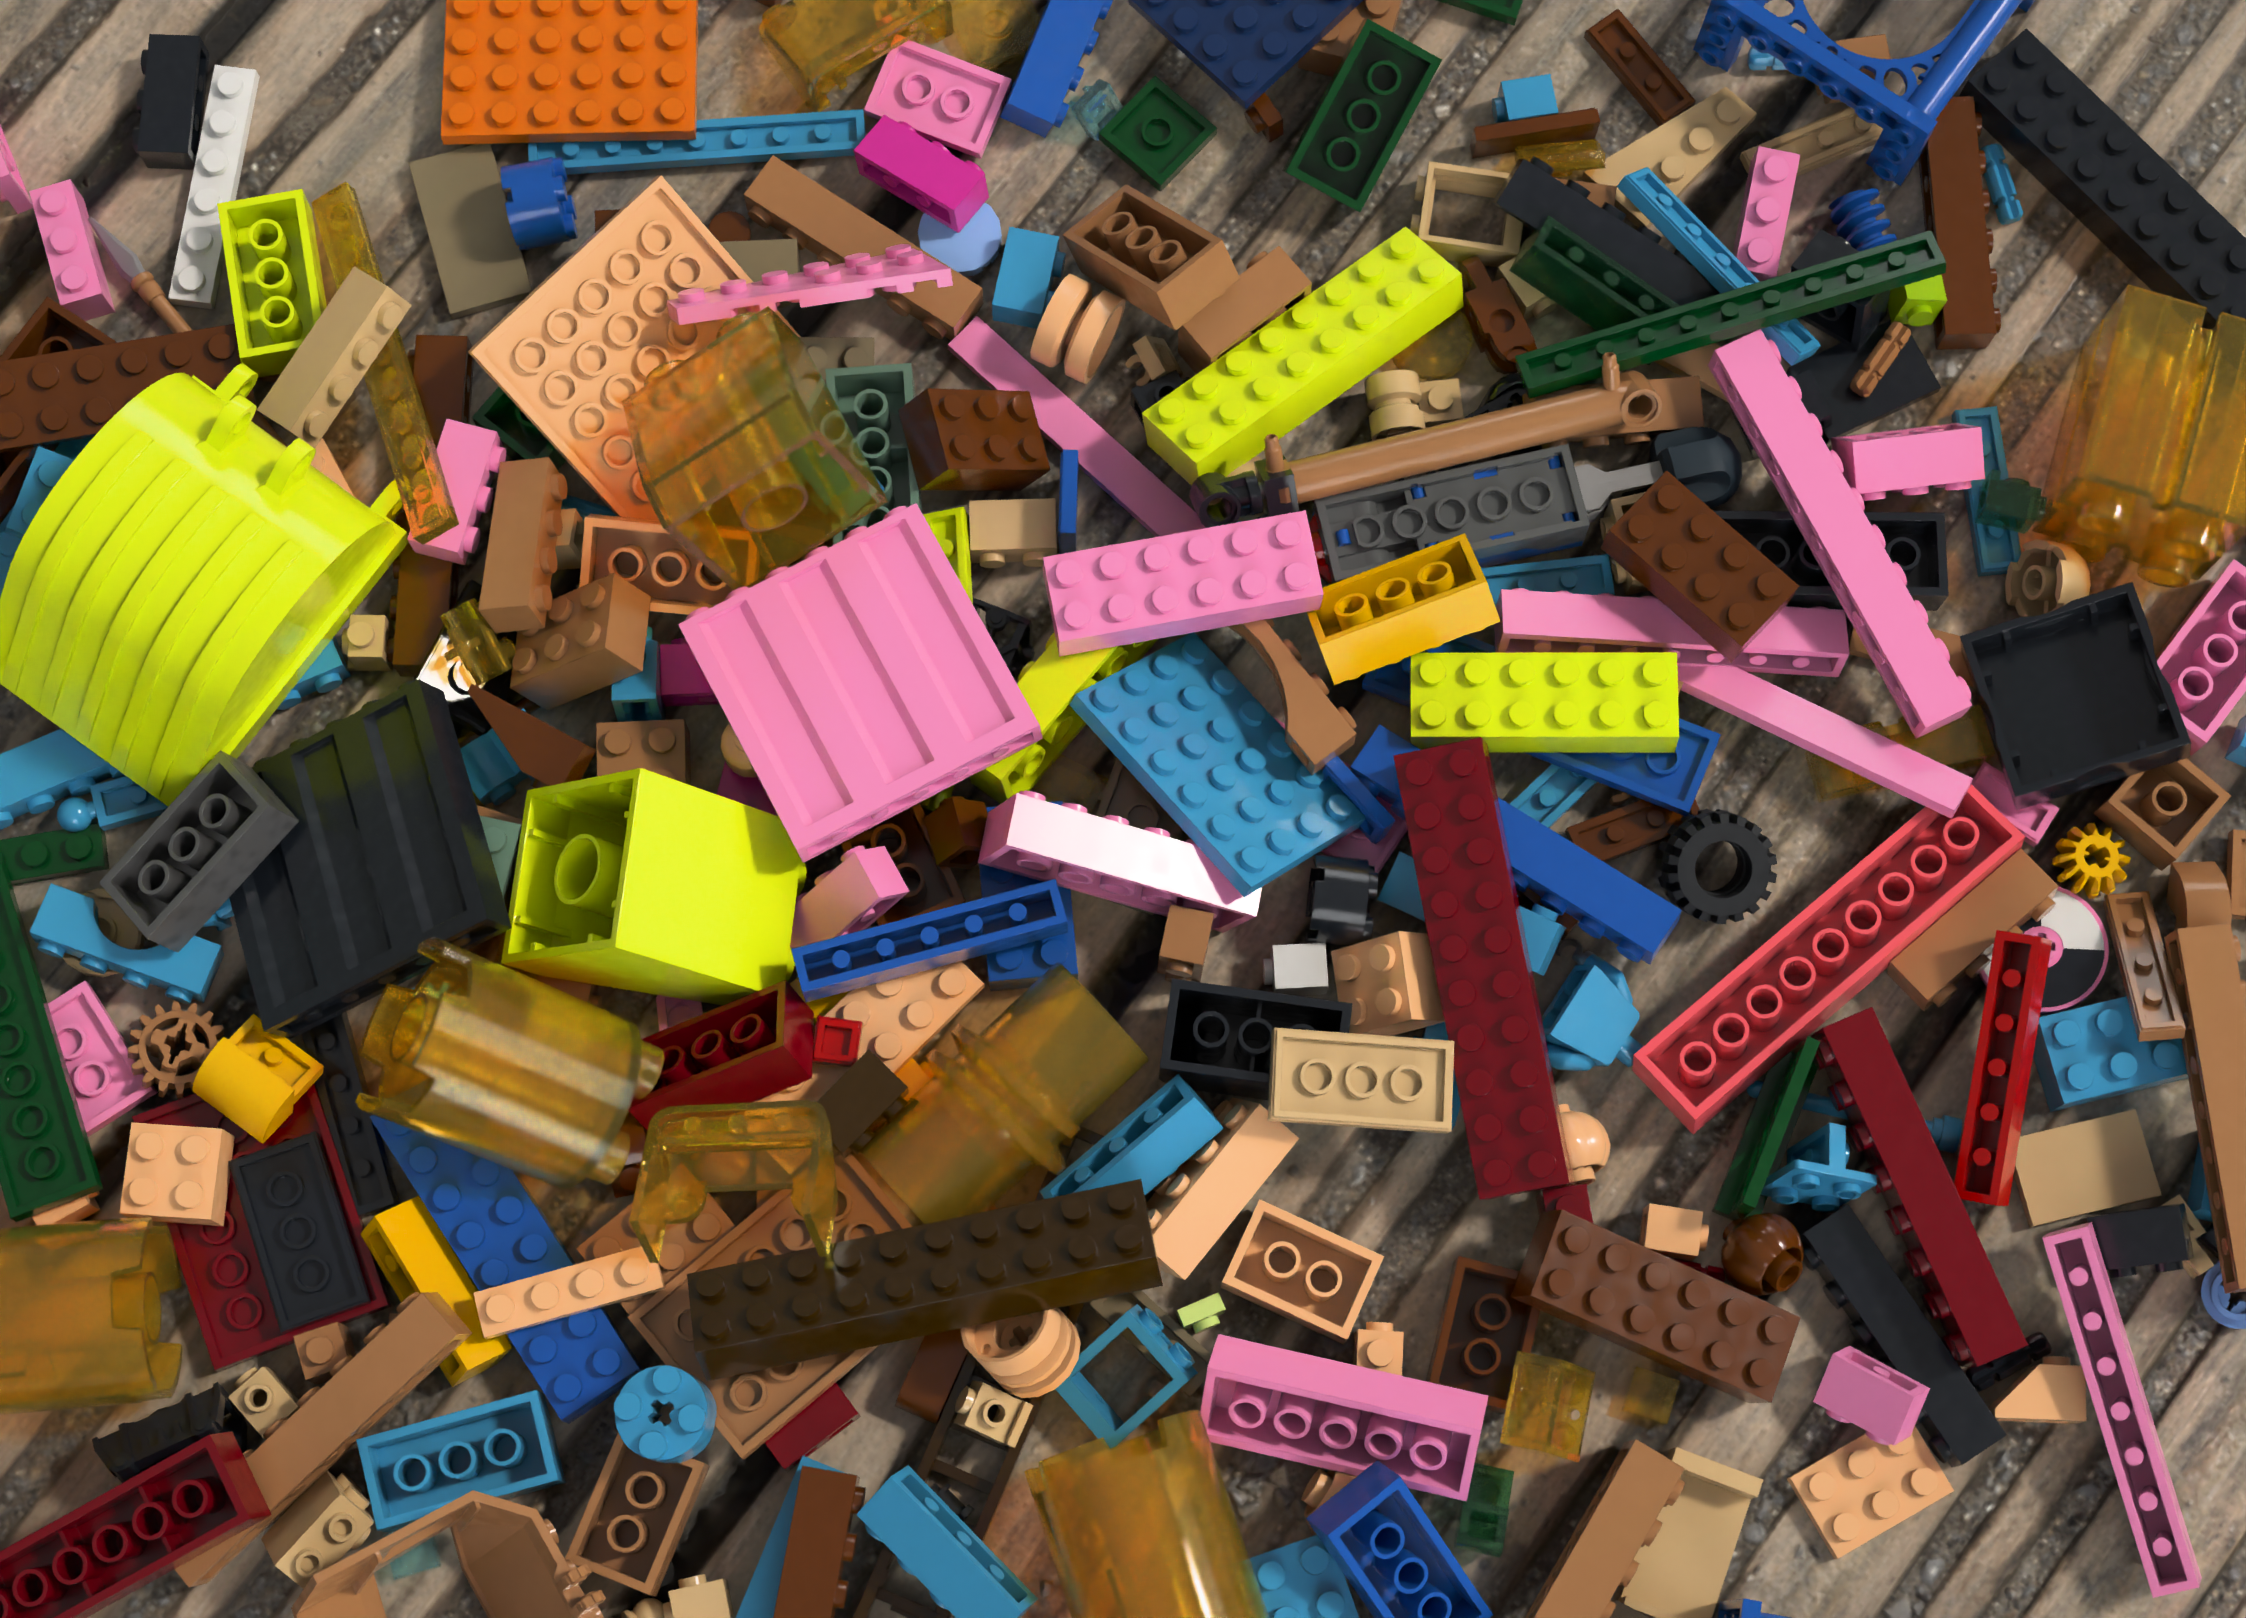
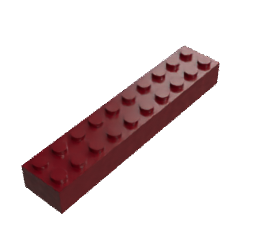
M1482 737L1393 755L1448 1040L1454 1041V1071L1479 1200H1489L1574 1184L1488 745Z

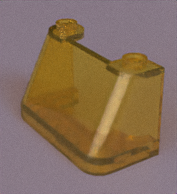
M791 0L784 5L777 4L766 10L762 15L759 32L761 40L812 113L821 112L831 106L827 98L828 93L835 85H837L839 90L847 87L846 77L912 38L920 44L925 41L924 34L927 33L938 43L953 34L954 28L952 5L949 0Z

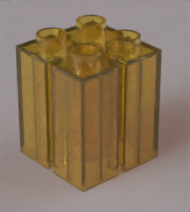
M2127 285L2106 313L2105 320L2102 319L2081 347L2033 525V532L2055 538L2054 542L2071 546L2085 559L2086 563L2103 561L2106 553L2108 554L2113 548L2124 549L2122 558L2139 563L2137 574L2140 578L2149 583L2169 588L2185 587L2189 584L2190 578L2198 581L2222 557L2223 552L2226 553L2246 533L2245 318L2221 312L2213 329L2202 328L2207 307L2133 285Z

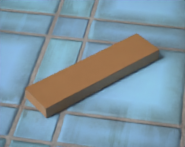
M2149 891L2104 895L2103 906L2138 1042L2184 1038L2186 1027Z

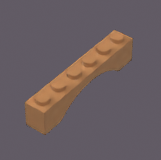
M1272 618L1227 626L1247 641L1260 655L1271 672L1282 700L1285 717V742L1311 775H1314L1326 763L1354 745L1357 735L1354 731L1357 727L1354 719L1344 707L1340 706L1337 709L1326 696L1329 694V690L1323 680L1315 672L1309 675L1299 663L1302 657L1294 644L1287 638L1282 641L1272 628L1275 624Z

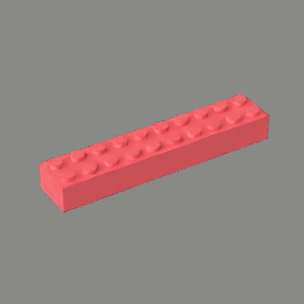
M1972 784L1952 819L1925 806L1633 1055L1632 1071L1694 1135L1889 967L1890 961L2022 847L2025 836Z

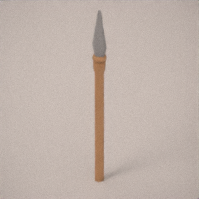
M89 217L88 221L121 277L130 282L131 289L138 293L149 307L154 309L172 333L192 331L190 326L168 301L165 293L154 280V276L144 270L137 255L94 218ZM256 408L251 421L288 447Z

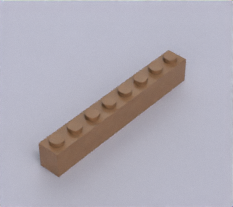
M2231 923L2177 928L2165 936L2164 939L2168 963L2186 1027L2185 1037L2181 1039L2225 1294L2246 1292V982L2240 979L2238 962L2241 959V946L2238 937L2232 934Z
M415 1292L403 1300L396 1309L399 1313L396 1318L388 1325L383 1323L374 1328L364 1338L363 1342L366 1346L354 1357L348 1355L340 1360L330 1370L332 1378L323 1387L316 1386L306 1392L296 1403L299 1409L288 1420L284 1417L276 1421L265 1431L263 1436L266 1440L255 1451L249 1449L243 1453L272 1515L174 1569L188 1587L210 1582L357 1443L356 1439L362 1438L472 1334L438 1292H425L421 1294Z

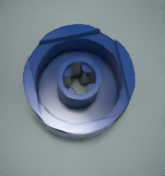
M549 157L501 167L502 189L510 188V192H507L508 202L505 203L515 243L517 246L519 245L520 251L569 242L571 239L578 238L575 224L577 212L572 194L567 195L565 186L567 174L562 157Z

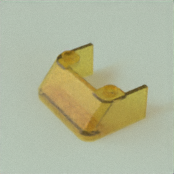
M813 1100L671 1106L657 1112L650 1120L629 1220L649 1262L659 1263L666 1224H683L698 1217L704 1209L707 1193L792 1189V1205L797 1214L802 1216L819 1257L829 1256L838 1192L831 1125L824 1107Z

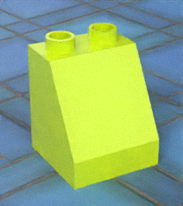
M643 768L527 790L508 913L512 928L505 933L501 964L545 977L725 1005L781 981L787 980L788 982L795 967L790 947L796 897L801 893L806 881V864L802 862L779 816Z

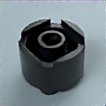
M1315 854L1313 862L1316 868H1311L1307 893L1306 917H1311L1310 929H1305L1306 943H1326V945L1347 947L1372 939L1373 917H1370V910L1367 909L1368 899L1375 900L1377 895L1378 873H1375V867L1369 866L1367 859Z

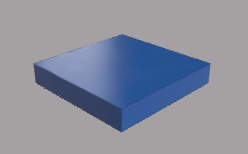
M1063 449V452H1061L1058 523L1059 554L1076 551L1079 478L1078 450Z

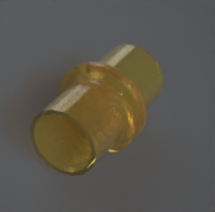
M1057 962L980 1034L958 1023L950 1032L959 1053L954 1058H951L933 1048L925 1056L933 1077L907 1101L908 1104L890 1122L886 1120L873 1132L876 1136L860 1152L924 1224L989 1211L1035 1167L1039 1166L1055 1175H1060L1068 1167L1059 1145L1067 1138L1071 1139L1081 1130L1080 1126L1150 1060L1088 990L1061 963Z

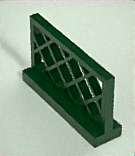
M1807 1036L1793 1052H1789L1766 1072L1762 1087L1754 1102L1712 1212L1731 1220H1743L1749 1215L1762 1213L1768 1196L1761 1195L1767 1177L1778 1171L1817 1072L1813 1059L1820 1041Z

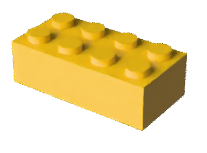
M1465 533L1323 587L1324 595L1320 610L1307 612L1334 685L1346 680L1356 679L1367 672L1388 664L1398 663L1404 658L1430 648L1440 647L1448 641L1469 633L1479 632L1490 625L1500 622L1488 583Z

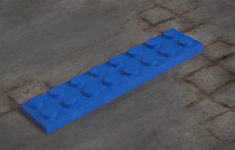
M1464 635L1448 641L1440 647L1430 648L1420 653H1495V646ZM1410 656L1398 663L1388 664L1367 672L1362 682V689L1410 708ZM1679 718V740L1675 753L1526 754L1680 815L1688 816L1721 734Z

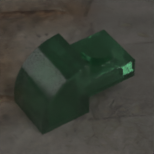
M1478 1463L1474 1464L1467 1502L1461 1501L1455 1531L1454 1548L1501 1557L1509 1515L1508 1507L1514 1471Z

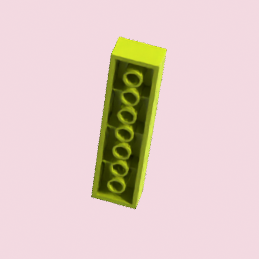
M1405 226L1142 412L1148 446L1191 486L1199 476L1206 473L1216 472L1227 477L1235 469L1264 451V439L1267 435L1275 434L1279 440L1463 308L1462 273Z

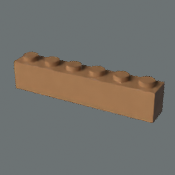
M772 155L744 193L748 216L755 223L764 228L774 227L783 233L782 237L784 239H797L799 250L807 248L818 255L817 259L819 262H828L829 266L845 263L844 257L856 253H869L870 257L886 254L885 249L887 247L899 244H910L911 249L914 248L922 251L923 254L942 263L774 155ZM952 268L953 286L938 288L935 281L928 280L916 282L913 292L898 294L897 292H885L882 290V287L874 288L877 294L887 299L888 306L896 313L907 317L909 314L922 322L923 328L932 336L938 339H943L945 336L951 341L972 321L984 304L983 288Z

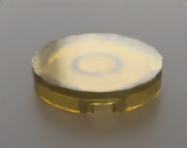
M1458 310L1392 358L1393 363L1400 370L1414 371L1418 373L1420 379H1427V381L1443 380L1453 376L1465 365L1472 348V329L1466 316Z

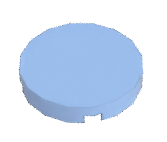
M984 203L959 233L924 213L918 228L920 249L961 275L969 277L982 272L984 267L996 259L1002 243V233L999 218L992 207Z

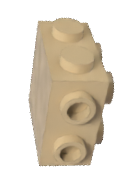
M327 1470L297 1498L261 1538L274 1565L301 1588H305L312 1575L339 1562L350 1549L356 1550L368 1538L371 1532L370 1526L374 1523V1520L366 1509L370 1502L361 1494L362 1489L343 1472L336 1478Z

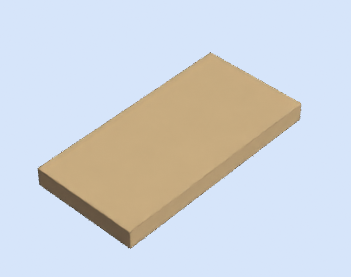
M1273 1028L1271 1034L1268 1121L1448 1134L1452 1131L1454 1041Z

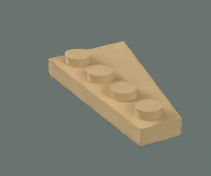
M1724 87L1583 173L1582 179L1589 183L1617 186L1624 176L1647 167L1679 197L1755 120L1757 113L1727 87ZM1617 188L1614 207L1625 213L1626 217L1638 228L1640 225L1649 228L1652 225L1649 219Z

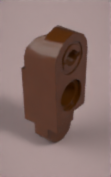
M1477 256L1459 261L1458 269L1462 273V283L1466 291L1463 296L1464 307L1461 308V312L1480 353L1485 352L1496 372L1505 375L1517 373L1515 356L1536 350L1537 347L1505 279L1501 278L1492 282L1482 261Z

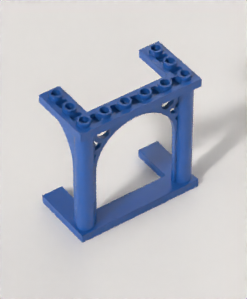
M1711 0L1693 50L1699 53L1704 62L1714 67L1719 66L1726 72L1729 71L1737 60L1745 38L1757 51L1769 53L1781 61L1792 74L1800 77L1804 76L1819 86L1821 92L1827 97L1842 101L1853 108L1858 117L1865 122L1875 123L1883 128L1866 164L1871 166L1875 174L1886 181H1893L1901 186L1910 174L1938 123L1936 119L2017 7L2027 12L2035 0H1975L1952 32L1939 44L1923 53L1901 59L1866 57L1836 44L1814 23L1803 0H1786L1792 4L1793 12L1783 17H1777L1764 8V5L1772 0ZM1794 23L1799 24L1804 28L1805 34L1791 25ZM1939 57L1937 62H1934L1933 59ZM1913 67H1920L1926 70L1918 77L1922 81L1920 85L1917 84L1916 76L1911 70ZM1860 70H1869L1874 74V79L1864 74ZM1887 72H1896L1903 78L1906 90L1902 96H1898L1884 86V75Z

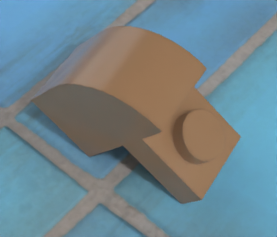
M2215 861L2171 863L2166 902L2176 916L2175 930L2177 928L2228 924L2232 922L2229 888L2222 871Z

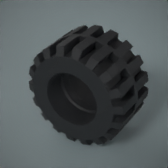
M1708 809L1697 810L1698 815L1688 814V816L1680 818L1682 824L1679 827L1672 825L1667 831L1671 835L1668 842L1661 840L1658 849L1663 851L1662 859L1656 858V868L1662 871V876L1658 877L1660 886L1667 890L1665 895L1668 899L1691 916L1705 922L1712 921L1715 924H1726V920L1729 919L1738 922L1744 920L1743 913L1749 912L1754 914L1759 910L1760 907L1756 903L1760 898L1767 901L1772 893L1766 890L1768 882L1775 883L1777 874L1771 871V865L1777 864L1776 855L1769 851V848L1773 845L1768 837L1760 833L1762 829L1746 818L1720 809H1716V811ZM1718 841H1726L1732 845L1737 856L1736 872L1731 881L1724 887L1714 891H1706L1697 882L1695 875L1696 861L1700 853L1707 846Z

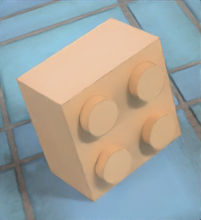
M1397 931L1331 951L1338 1001L1353 1003L1349 1033L1395 1036L1445 1022L1427 933Z
M131 1122L119 1213L132 1220L224 1226L231 1170L228 1161L232 1160L235 1136L219 1128Z

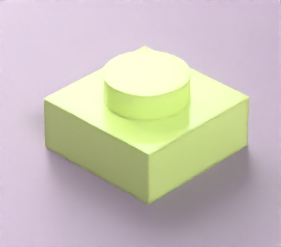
M1218 1292L1178 1309L1176 1316L1184 1330L1193 1327L1195 1334H1198L1220 1324L1218 1316L1224 1314L1226 1308Z

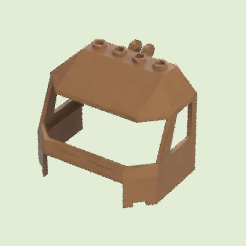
M472 1490L312 1575L291 1607L294 1618H387L374 1572L449 1527L452 1532L461 1569L488 1618H604L598 1605L603 1603L606 1597L601 1589L584 1595L579 1585L592 1572L587 1563L576 1567L570 1559L565 1561L557 1546L559 1538L553 1524L547 1518L542 1519L537 1509Z

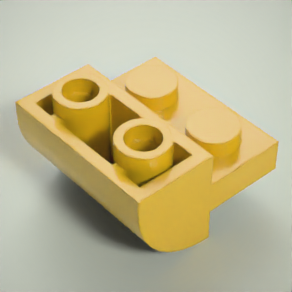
M253 1014L229 1039L223 1037L212 1049L196 1074L192 1091L263 1144L293 1113V1105L323 1074L324 1066L287 1038L264 1032L261 1019Z

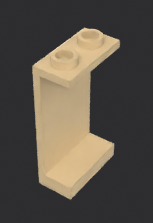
M1675 1447L1669 1450L1667 1458L1685 1468L1679 1478L1685 1482L1684 1488L1672 1506H1663L1656 1519L1662 1522V1526L1649 1547L1644 1545L1639 1548L1633 1559L1639 1563L1638 1569L1627 1587L1623 1586L1619 1601L1650 1618H1712L1750 1501L1758 1497L1763 1479Z

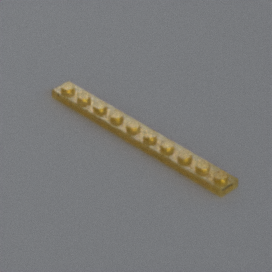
M345 181L311 202L337 289L340 288L354 266L384 284L356 191ZM397 326L375 361L365 373L364 378L413 539L424 545L459 525V521Z

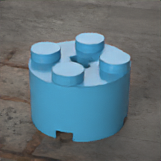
M670 1365L653 1366L638 1372L624 1385L614 1402L615 1423L621 1439L634 1453L660 1463H681L697 1456L709 1444L717 1417V1406L711 1391L699 1378ZM663 1406L674 1408L669 1414L672 1420L670 1424L658 1421L662 1416L661 1408Z

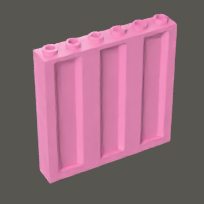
M917 503L909 507L899 506L892 509L884 516L882 521L868 528L860 526L851 530L845 535L844 540L829 548L822 546L812 550L805 556L803 561L789 568L783 566L771 571L764 581L750 588L745 586L733 590L726 596L725 601L711 608H698L692 611L685 621L678 624L803 863L1043 739L1036 717Z

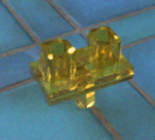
M474 597L442 614L440 618L454 646L453 649L444 653L447 662L459 656L466 670L470 672L476 685L479 686L512 668L510 663L513 661L516 648L512 641L506 637L497 640L490 625L479 612V602Z

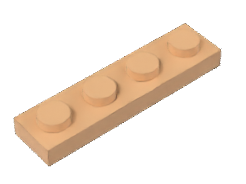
M653 1243L474 1292L473 1294L483 1336L489 1339L665 1289L655 1246Z

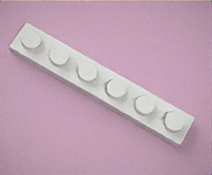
M221 65L214 66L168 296L173 305L214 310L225 256L217 203L236 200L260 78L254 69Z

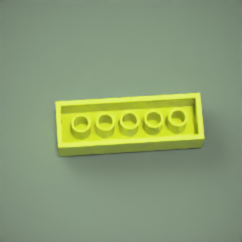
M1054 632L1046 643V650L1037 661H1030L1022 669L1017 683L1040 725L1043 739L970 776L971 783L1000 804L1020 791H1030L1086 725L1070 706L1075 694L1139 661L1158 639L1059 657Z
M1677 652L1414 654L1410 656V743L1422 750L1482 737L1488 745L1489 753H1675L1679 740Z

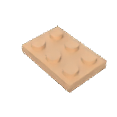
M1914 1426L1910 1437L1896 1445L1877 1443L1864 1433L1787 1478L1834 1559H1839L1954 1491L1916 1426Z

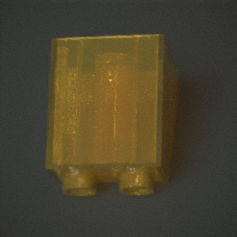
M769 306L758 313H743L729 319L718 330L715 341L686 360H672L660 364L647 375L643 388L622 401L642 486L663 529L733 590L745 586L750 588L764 581L771 571L790 565L888 502L805 344Z

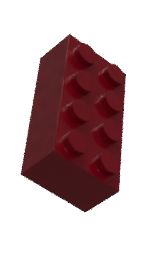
M784 980L632 1042L627 1110L657 1141L812 1079L814 1012L787 980Z

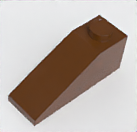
M471 684L468 693L520 770L534 777L530 786L541 788L581 780L596 749L492 693Z

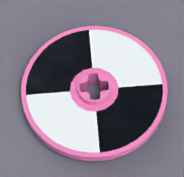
M2058 887L2052 899L2056 905L2046 916L2038 922L2030 918L2020 927L2025 935L2052 940V950L2050 952L2040 1014L2061 1012L2081 1003L2098 986L2108 963V938L2101 919L2085 900L2061 887ZM1993 952L1987 956L1990 960L1992 959ZM1991 962L1979 973L1986 987Z

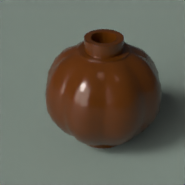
M1761 1213L1749 1215L1743 1220L1735 1219L1725 1228L1722 1236L1725 1243L1721 1249V1263L1727 1279L1735 1288L1750 1295L1762 1296L1774 1294L1778 1291H1786L1797 1282L1803 1270V1246L1797 1229L1788 1219L1778 1214Z

